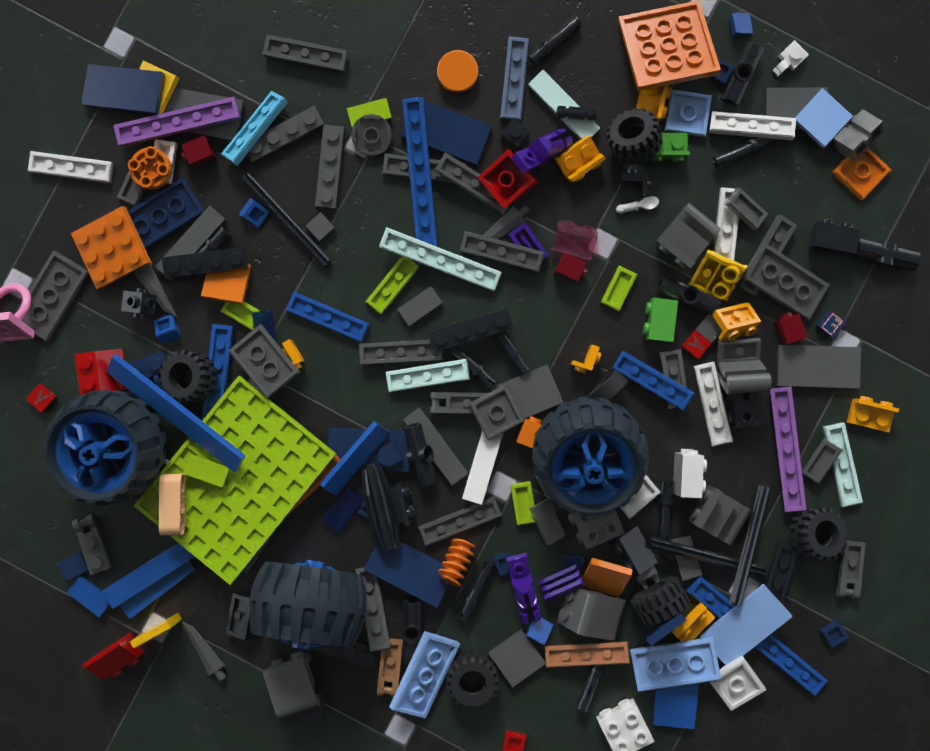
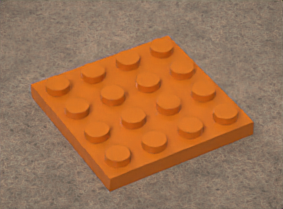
M699 0L619 17L618 23L638 91L720 74L721 68Z

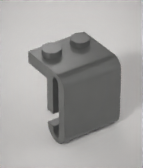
M688 203L658 238L657 242L660 244L658 248L666 255L669 253L673 254L676 257L674 261L682 268L686 266L691 268L696 263L695 260L710 244L709 242L720 232L721 228L692 204Z
M760 338L734 339L732 341L718 340L717 375L727 394L771 391L770 373H766L767 369L760 360Z
M708 485L687 521L731 546L751 509L725 495L722 491Z
M580 587L564 594L557 622L577 634L614 641L626 600L612 595L609 597L605 593L590 591Z
M301 650L291 654L290 659L284 660L283 657L271 661L272 665L263 671L267 689L278 719L320 705L319 695L315 694L313 688L315 682L308 664L312 660L310 652L303 654Z

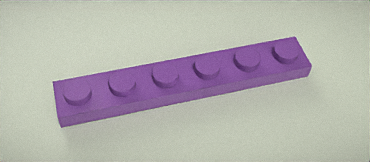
M230 97L113 126L118 146L123 147L241 119L236 98Z
M792 387L771 388L770 393L785 512L807 510Z

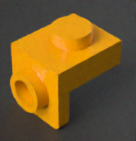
M590 345L584 364L573 360L570 365L575 366L574 370L586 374L587 370L592 371L594 364H598L601 353L598 352L600 347Z

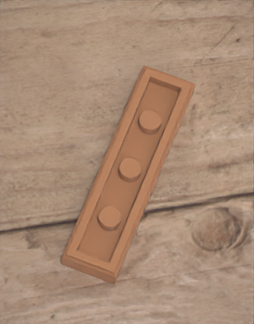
M628 641L545 646L546 668L630 663Z

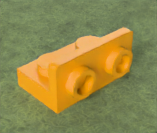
M666 85L640 91L636 108L638 110L643 108L646 109V112H652L659 123L661 118H665L667 106H664L665 100L670 97L672 87Z
M586 135L554 158L565 179L570 182L581 180L585 173L598 168L601 162L606 159L603 154L599 153L589 135Z
M749 302L718 309L713 313L714 319L722 329V333L718 337L720 341H732L737 337L751 336L756 332V328L761 322Z
M860 396V399H852L847 423L890 433L894 413H899V408L893 407V403L880 401V404L873 402V398Z
M700 602L685 617L686 621L671 632L680 641L693 640L715 617Z

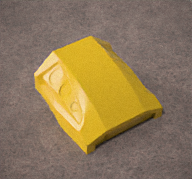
M708 250L688 285L695 286L700 291L727 301L748 265H741L714 251Z

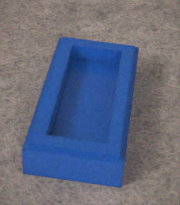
M82 575L76 579L67 591L71 597L98 617H101L110 606L101 593L102 590Z

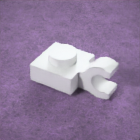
M794 40L778 56L781 62L772 72L778 77L787 67L793 71L809 54Z

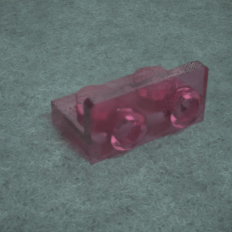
M569 220L558 221L551 250L591 260L598 232L590 226H576L574 222Z

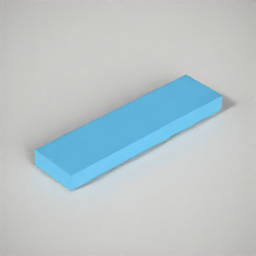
M271 91L221 155L238 166L288 103L287 100Z

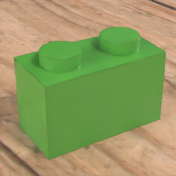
M652 298L650 302L646 303L645 314L648 315V321L643 326V335H646L645 340L667 343L674 341L678 307L677 300Z

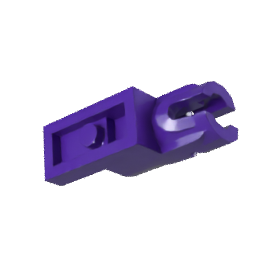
M564 128L536 139L528 148L516 152L511 158L523 174L548 164L554 156L568 149L572 145L573 139L570 136L563 141L561 139L558 140V137L566 132Z
M522 553L506 557L521 621L524 624H529L526 612V603L529 602L537 622L541 619V613L527 554Z

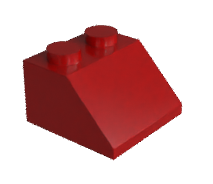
M509 149L478 176L479 180L504 209L525 196L539 183L531 172L523 174L511 158L515 153Z
M123 349L74 354L80 396L99 390H128V388L106 372L114 355L117 354L125 360Z
M130 632L96 654L82 666L101 680H105L109 676L113 679L123 672L121 668L127 665L130 668L139 662L138 657L144 652L140 646L137 648L132 647L130 641L134 639V636Z

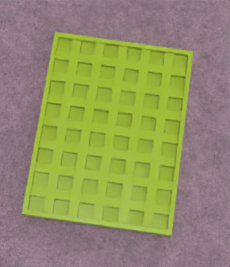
M241 376L235 379L202 421L246 456L239 470L234 473L230 469L223 488L184 474L185 531L183 535H170L229 585L236 580L337 454ZM190 437L134 505L135 508L157 526H159V479L161 474H183L190 454L223 464Z

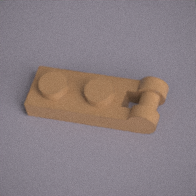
M390 638L391 648L381 650L377 696L386 694L394 697L399 687L402 639ZM392 682V686H384V683Z

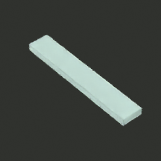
M387 227L379 245L382 249L491 291H495L502 273Z

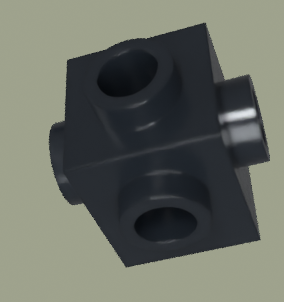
M136 288L135 292L123 291L121 311L133 313L132 317L145 319V315L154 316L157 295L148 294L149 290Z

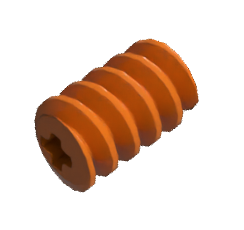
M453 539L451 542L453 546L448 548L450 554L445 555L447 561H443L441 564L444 569H439L438 574L444 581L460 587L461 584L457 581V578L464 579L460 571L467 572L468 569L464 566V563L471 564L467 556L473 557L474 553L470 549L477 548L465 540Z

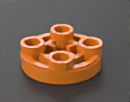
M461 50L446 53L440 59L437 67L439 82L445 90L454 93H462L472 89L478 78L476 60L472 55Z
M152 146L139 150L128 162L131 178L144 189H159L166 185L171 178L172 163L169 157L161 150Z

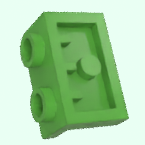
M661 133L663 145H660L661 150L656 152L654 158L651 157L649 159H651V162H663V159H671V162H683L690 155V151H687L688 133Z

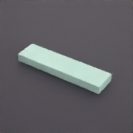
M544 70L528 84L555 114L557 106H566V108H569V106L579 107ZM565 117V119L560 118L580 139L586 135L592 138L600 130V127L594 121L587 120V118L584 120L568 119V117Z
M467 359L386 372L389 392L470 379Z
M841 422L822 427L825 439L842 449L831 466L840 506L847 507L863 503L845 423Z

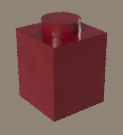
M205 136L182 145L184 161L194 168L217 159L209 139Z
M564 252L554 273L577 283L579 279L583 280L588 269L584 267L587 262Z
M789 312L780 315V320L774 322L782 345L807 338L800 314L792 315Z

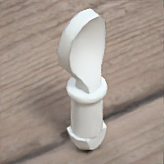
M649 196L640 202L634 201L628 204H620L617 206L616 212L624 214L634 210L638 211V208L652 210L659 205V200L657 197Z

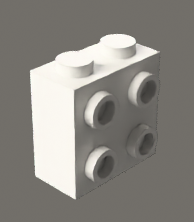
M681 449V452H675L674 494L680 497L702 498V493L706 491L703 472L707 470V461L703 455L698 454L697 450Z
M633 698L630 700L624 699L618 703V706L612 709H604L596 716L613 751H637L655 742Z

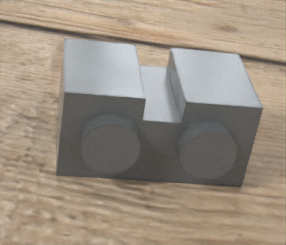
M862 109L850 119L849 127L841 129L833 138L835 150L855 162L884 133L883 121Z

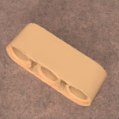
M161 474L159 479L160 535H183L185 531L184 474Z

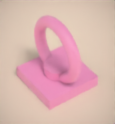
M8 284L1 287L0 299L8 293L19 292L23 300L20 309L15 315L11 312L0 313V342L33 339L35 331L21 321L31 306L29 290L21 284Z

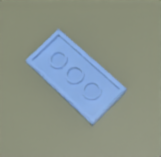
M762 584L743 600L741 606L732 608L701 633L700 638L713 637L716 655L727 665L749 652L788 621L792 615L771 591Z
M424 631L389 707L393 711L426 719L460 643Z
M713 637L630 649L638 692L721 680Z

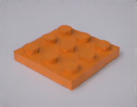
M124 206L71 233L96 289H102L152 263L129 212Z

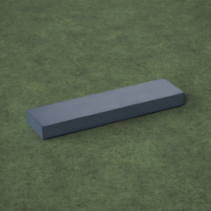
M510 36L508 38L501 120L512 121L515 118L521 121L529 38Z

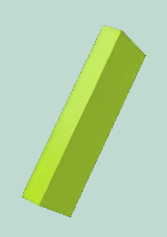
M402 256L365 302L382 315L420 266L411 259Z

